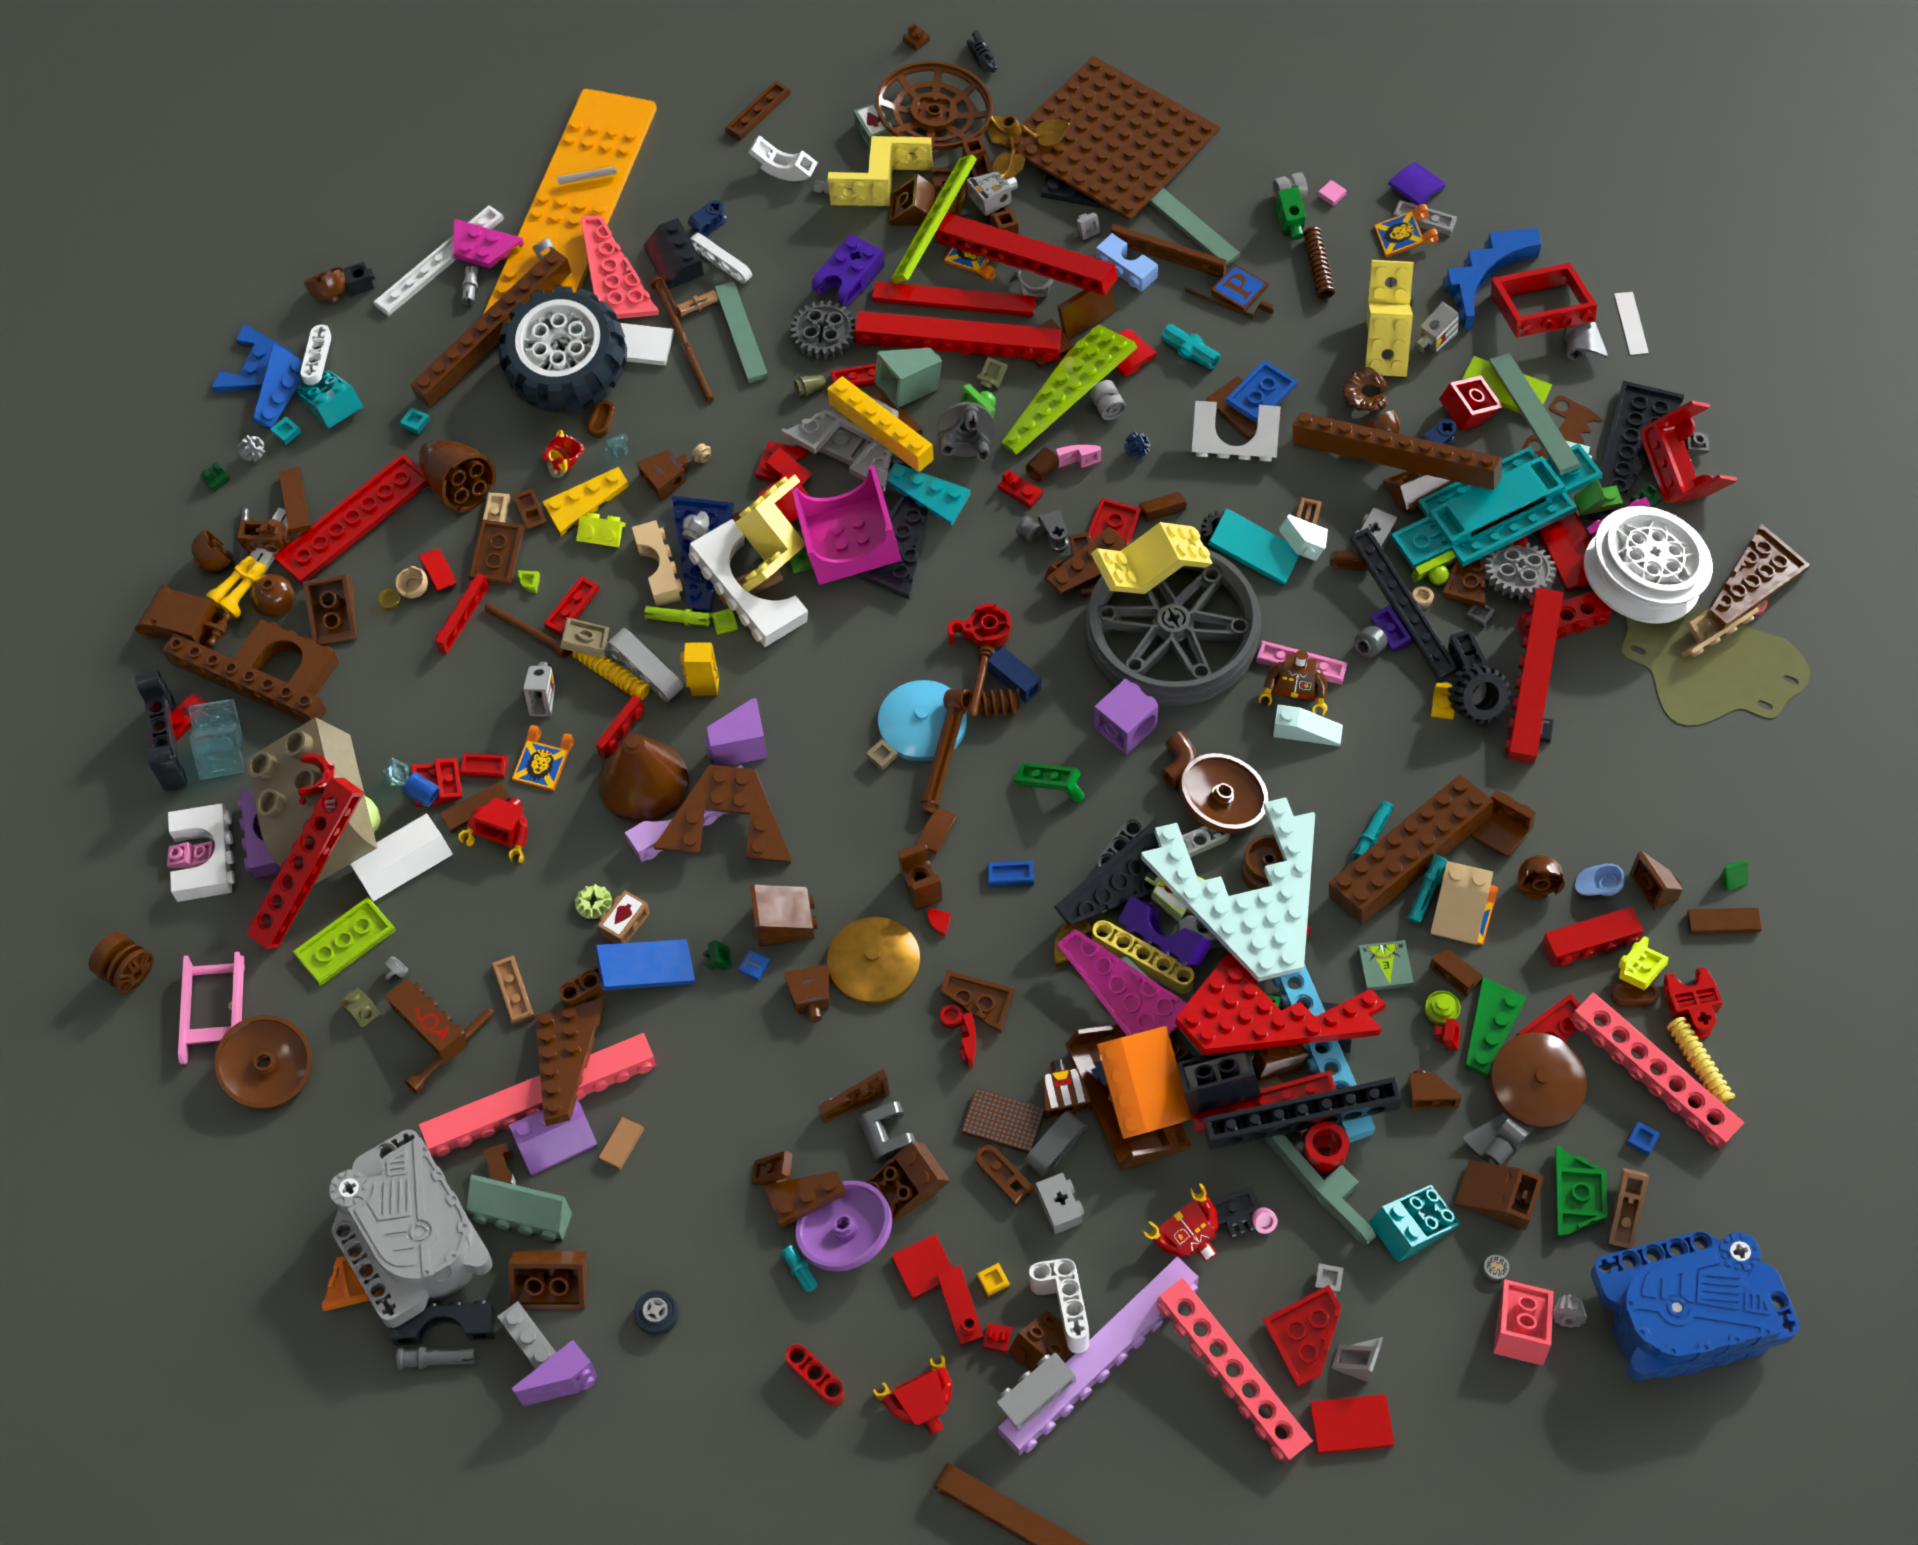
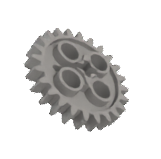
M1511 543L1508 547L1505 546L1488 554V558L1485 560V579L1489 580V586L1495 585L1494 591L1501 589L1502 595L1510 593V598L1518 595L1519 600L1522 599L1523 595H1526L1530 599V595H1535L1537 588L1551 589L1552 583L1555 580V562L1550 561L1551 555L1544 556L1545 550L1537 551V545L1530 548V544L1527 543L1526 548L1519 545L1514 546Z

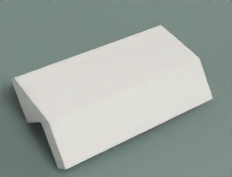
M426 813L376 842L377 849L351 863L350 866L362 882L372 901H375L450 857L453 853Z

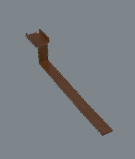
M1185 287V291L1250 318H1254L1259 308L1274 314L1272 309L1274 305L1265 301H1261L1255 312L1251 314Z

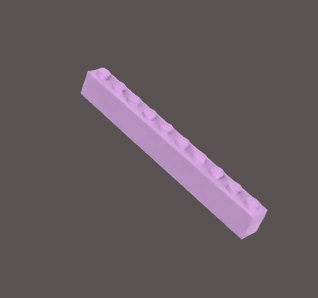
M1178 1256L1089 1340V1348L1085 1352L1075 1353L1065 1363L1076 1376V1382L1019 1431L1008 1418L998 1427V1434L1019 1456L1024 1451L1029 1453L1037 1445L1038 1442L1036 1440L1042 1434L1048 1435L1056 1426L1055 1422L1061 1416L1065 1418L1074 1409L1072 1405L1078 1399L1083 1401L1092 1392L1091 1387L1097 1381L1102 1383L1109 1376V1370L1115 1364L1119 1366L1128 1357L1126 1353L1133 1347L1137 1349L1146 1339L1144 1336L1150 1330L1155 1332L1162 1325V1319L1165 1316L1162 1315L1157 1307L1159 1304L1157 1299L1163 1292L1181 1278H1184L1194 1292L1198 1290L1199 1277Z

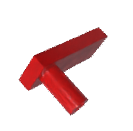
M961 1266L937 1272V1278L959 1345L961 1346L984 1338Z

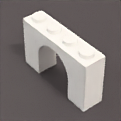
M1195 401L1192 452H1196V456L1208 457V453H1215L1217 458L1229 459L1230 455H1238V459L1251 460V456H1259V461H1272V457L1277 458L1281 406L1259 405L1257 430L1254 437L1246 444L1232 446L1224 443L1216 433L1217 402Z
M221 803L168 812L169 833L175 842L206 838L215 842V850L207 862L195 868L170 872L171 892L177 902L232 893V884H235V876L233 870H231V864H234V856L232 850H230V844H233V836L231 831H229V824H232L230 811H226Z

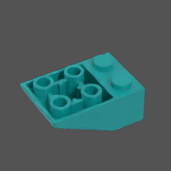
M331 370L324 371L318 383L314 385L304 383L300 386V389L295 391L317 419L328 429L363 408L354 388Z
M1432 1185L1382 1206L1368 1222L1397 1262L1415 1255L1460 1225V1222Z

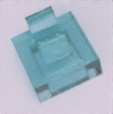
M626 433L606 440L607 449H613V456L615 458L618 457V448H623L625 454L629 453V448L625 445L629 442Z
M391 758L386 761L387 768L383 770V774L387 775L384 784L388 786L396 784L403 787L409 778L408 765L395 758Z

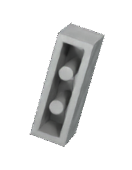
M518 1301L497 1316L534 1369L538 1368L556 1353Z
M1056 1352L1051 1356L1049 1354L1044 1356L1037 1363L1039 1367L1032 1373L1030 1371L1024 1373L1018 1379L1019 1384L1012 1390L1007 1388L998 1397L1000 1399L997 1402L998 1408L1018 1431L1076 1382L1075 1374Z

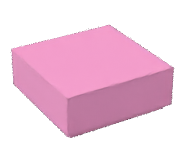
M1331 180L1319 190L1318 196L1334 206L1346 195L1347 190Z

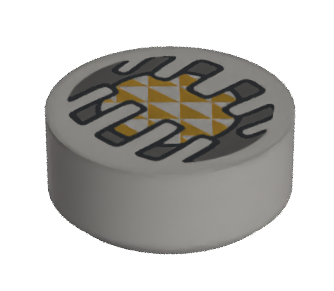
M1491 1255L1484 1263V1274L1492 1281H1501L1509 1272V1263L1501 1255Z

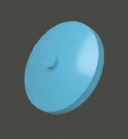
M918 680L897 687L884 699L878 714L879 733L881 738L898 752V756L919 762L933 760L947 712L943 704V697L945 692L951 688L935 681ZM966 713L963 715L954 749L960 744L967 728Z

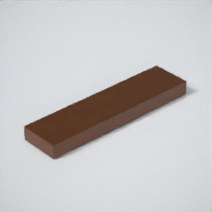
M774 81L725 127V132L741 141L790 95V89Z
M300 467L279 471L290 535L311 530Z

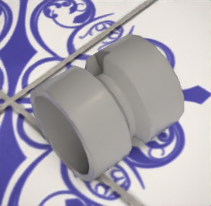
M1302 172L1290 174L1288 178L1283 176L1273 179L1272 185L1275 199H1277L1278 191L1294 187L1299 188L1301 199L1308 196L1307 182Z
M1110 380L1097 383L1089 393L1104 420L1115 419L1126 409L1124 400L1118 394L1119 392L1114 383Z

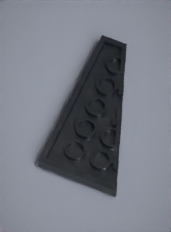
M902 494L889 514L902 561L858 573L854 576L910 600L929 509L919 506L915 503V500Z

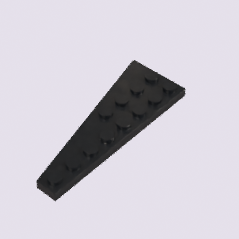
M1622 382L1600 468L1602 478L1599 479L1602 488L1617 486L1622 501L1624 500L1648 460L1641 440L1643 427L1679 408L1685 395L1632 382ZM1618 508L1591 513L1588 515V519L1594 521L1602 520L1618 510Z

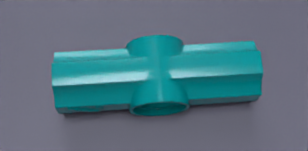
M1168 324L1161 334V340L1177 349L1179 355L1185 360L1190 361L1193 359L1207 369L1213 370L1221 359V354L1206 346L1202 338L1195 333L1189 335L1173 324Z

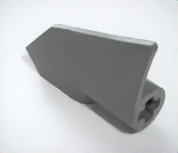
M1595 322L1564 328L1563 339L1566 341L1567 358L1569 360L1580 361L1585 358L1586 352L1596 353L1607 358V352Z
M1502 1113L1464 1135L1462 1139L1487 1163L1503 1165L1512 1152L1520 1148L1534 1128L1519 1124L1505 1113Z

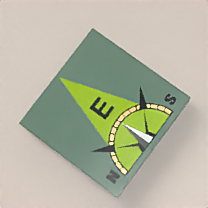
M1405 940L1358 946L1366 991L1369 989L1381 990L1413 986L1414 981Z

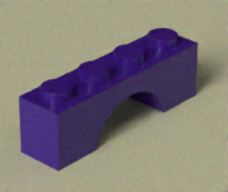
M1130 896L1118 919L1119 922L1125 925L1124 929L1134 935L1137 932L1143 935L1141 939L1154 946L1156 943L1161 946L1159 950L1169 956H1172V954L1176 955L1179 963L1190 967L1191 964L1200 967L1212 941L1187 928H1183L1174 935L1166 936L1159 926V910L1141 899Z

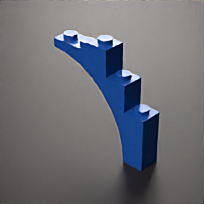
M1538 228L1490 232L1488 241H1485V249L1469 250L1467 259H1464V267L1448 268L1447 276L1443 278V287L1447 289L1449 297H1455V304L1459 305V321H1462L1464 329H1472L1475 317L1474 299L1478 290L1488 278L1509 264L1539 257L1542 243Z

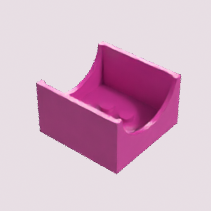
M874 465L868 466V475L858 487L839 496L814 498L800 492L798 487L792 489L807 553L819 585L902 561Z

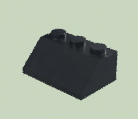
M676 218L660 224L646 241L644 248L659 276L665 280L668 289L704 276L702 260L679 219Z
M1249 1050L1202 1055L1177 1062L1190 1115L1261 1096Z

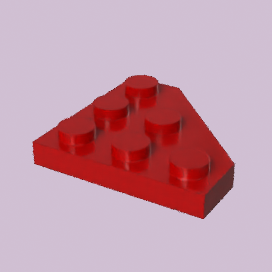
M1330 1285L1263 1318V1322L1298 1388L1322 1375L1341 1313V1306Z

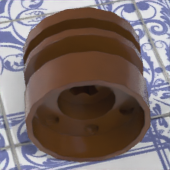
M113 932L103 938L94 948L88 964L89 970L103 981H107L110 986L120 993H129L140 986L147 978L154 961L153 955L146 949H143L142 946L135 944L132 939L122 932Z

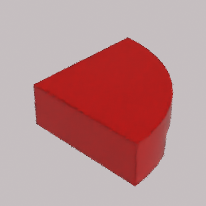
M929 908L928 918L931 926L939 935L946 937L951 913Z

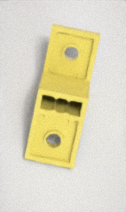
M872 136L868 173L828 172L831 205L890 206L893 170L924 171L931 170V167H933L931 137Z
M1372 260L1366 316L1368 341L1365 367L1374 369L1382 376L1407 377L1413 319L1410 307L1413 262ZM1389 277H1394L1397 280L1396 285L1392 288L1385 285V280ZM1390 349L1394 352V355L1391 359L1387 360L1382 357V352Z
M796 475L789 479L784 477L774 484L750 506L739 513L741 518L735 522V525L764 559L756 570H753L745 577L747 581L741 587L747 592L768 579L805 546V541L774 504L800 482Z
M1159 522L1122 551L1097 548L1091 553L1109 590L1146 594L1183 566L1207 568L1212 564L1209 557L1210 553L1203 546L1197 529L1192 526Z

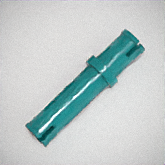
M1387 801L1380 802L1366 831L1359 837V844L1352 854L1354 860L1378 842L1377 838L1394 809L1391 803Z
M1438 855L1433 856L1428 872L1423 875L1424 881L1407 916V919L1421 924L1436 886L1440 885L1442 881L1440 877L1448 861L1447 859Z

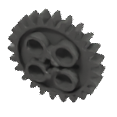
M820 301V305L812 302L811 308L805 305V311L798 310L799 316H793L794 321L791 322L790 329L792 342L795 343L796 349L801 348L802 354L808 352V357L816 354V359L820 355L827 359L828 354H831L835 358V352L842 355V348L849 350V344H854L855 317H852L851 311L846 312V306L839 308L838 302L834 306L831 305V301L827 305H824L823 301ZM823 333V340H822V343H820V341H821V334Z

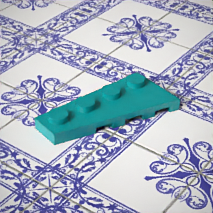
M894 463L887 477V485L904 496H909L919 506L926 507L931 511V514L937 518L941 517L951 527L971 495L970 489L922 472H917L914 469Z

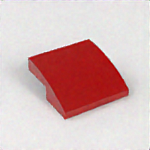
M1128 328L1119 333L1134 341L1137 346L1135 351L1115 367L1121 375L1126 377L1138 372L1142 364L1155 359L1157 352L1131 329Z
M457 758L435 759L434 764L411 765V775L417 772L440 787L436 799L430 806L462 799ZM415 801L416 808L425 807L421 803Z

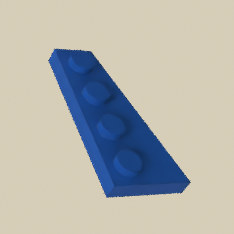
M273 344L252 419V421L269 431L275 425L302 380L301 368L303 360L276 344Z

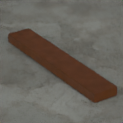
M1115 224L1111 228V234L1126 242L1129 249L1220 278L1226 273L1227 260Z

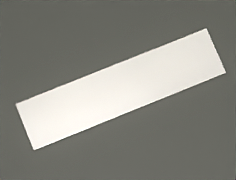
M1633 292L1614 293L1630 355L1649 353Z

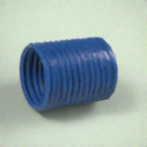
M414 772L405 782L402 791L423 806L428 807L436 799L440 787L419 773Z

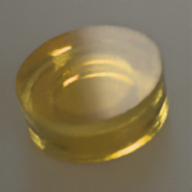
M394 588L384 589L378 596L379 603L385 610L396 609L401 603L400 594Z

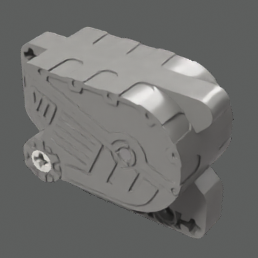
M404 1130L356 1158L352 1169L343 1171L332 1179L329 1193L338 1210L332 1226V1234L385 1326L389 1328L400 1326L424 1311L427 1302L443 1301L459 1290H462L470 1282L473 1274L484 1275L491 1270L492 1260L488 1250L465 1214L454 1191L450 1189L439 1166L437 1167L427 1146L415 1131ZM350 1230L347 1236L340 1237L343 1231ZM362 1250L360 1255L356 1257L351 1256L354 1251ZM366 1270H373L370 1276L363 1277ZM380 1289L385 1290L383 1295L379 1297L374 1296L376 1291ZM388 1305H390L392 1311L394 1312V1314L391 1316L385 1309V1307Z

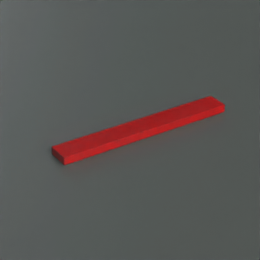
M875 281L872 296L873 302L1034 317L1036 296Z

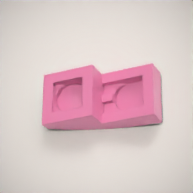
M1072 445L1056 449V455L1059 459L1058 468L1075 462H1079L1081 468L1101 462L1100 446Z

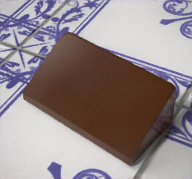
M1180 492L1139 503L1146 522L1184 511L1187 506L1186 499Z

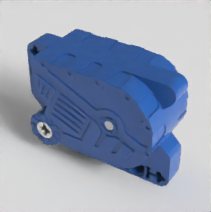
M1698 1231L1603 1255L1595 1261L1590 1272L1591 1278L1602 1305L1615 1312L1613 1333L1620 1347L1619 1350L1628 1360L1626 1371L1630 1378L1636 1381H1643L1654 1377L1685 1376L1703 1369L1716 1368L1727 1365L1730 1362L1762 1356L1770 1347L1786 1344L1792 1340L1799 1331V1321L1778 1271L1760 1261V1247L1752 1236L1741 1232H1733L1725 1236L1721 1241L1706 1232ZM1694 1242L1701 1243L1704 1249H1697ZM1670 1249H1677L1681 1255H1673ZM1646 1255H1653L1657 1259V1261H1649ZM1627 1260L1631 1262L1633 1268L1625 1267L1622 1261ZM1772 1301H1776L1781 1309H1776Z

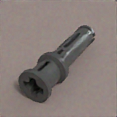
M399 1347L397 1350V1369L403 1370V1368L418 1367L420 1370H424L427 1366L474 1365L475 1354L473 1353H475V1349L427 1350V1348L419 1347V1349L404 1350L402 1347Z

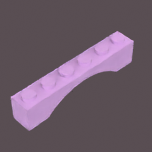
M705 811L703 826L710 825L718 817L729 813ZM671 820L658 822L643 821L625 832L628 844L641 863L653 859L662 851L654 850V846Z

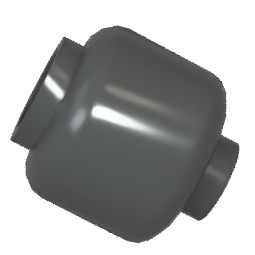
M1368 626L1355 636L1354 645L1361 656L1372 658L1385 649L1387 637L1379 627Z

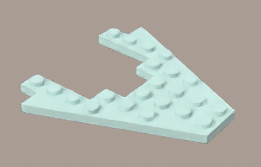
M1287 798L1264 802L1263 806L1284 862L1265 866L1264 872L1268 879L1269 887L1228 896L1221 876L1198 881L1177 823L1156 827L1154 833L1160 848L1141 852V859L1258 982L1300 972L1304 968L1315 813L1311 812L1293 816Z

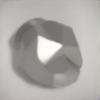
M700 511L697 516L689 515L683 520L682 528L684 531L682 536L693 542L707 534L709 527L708 515Z

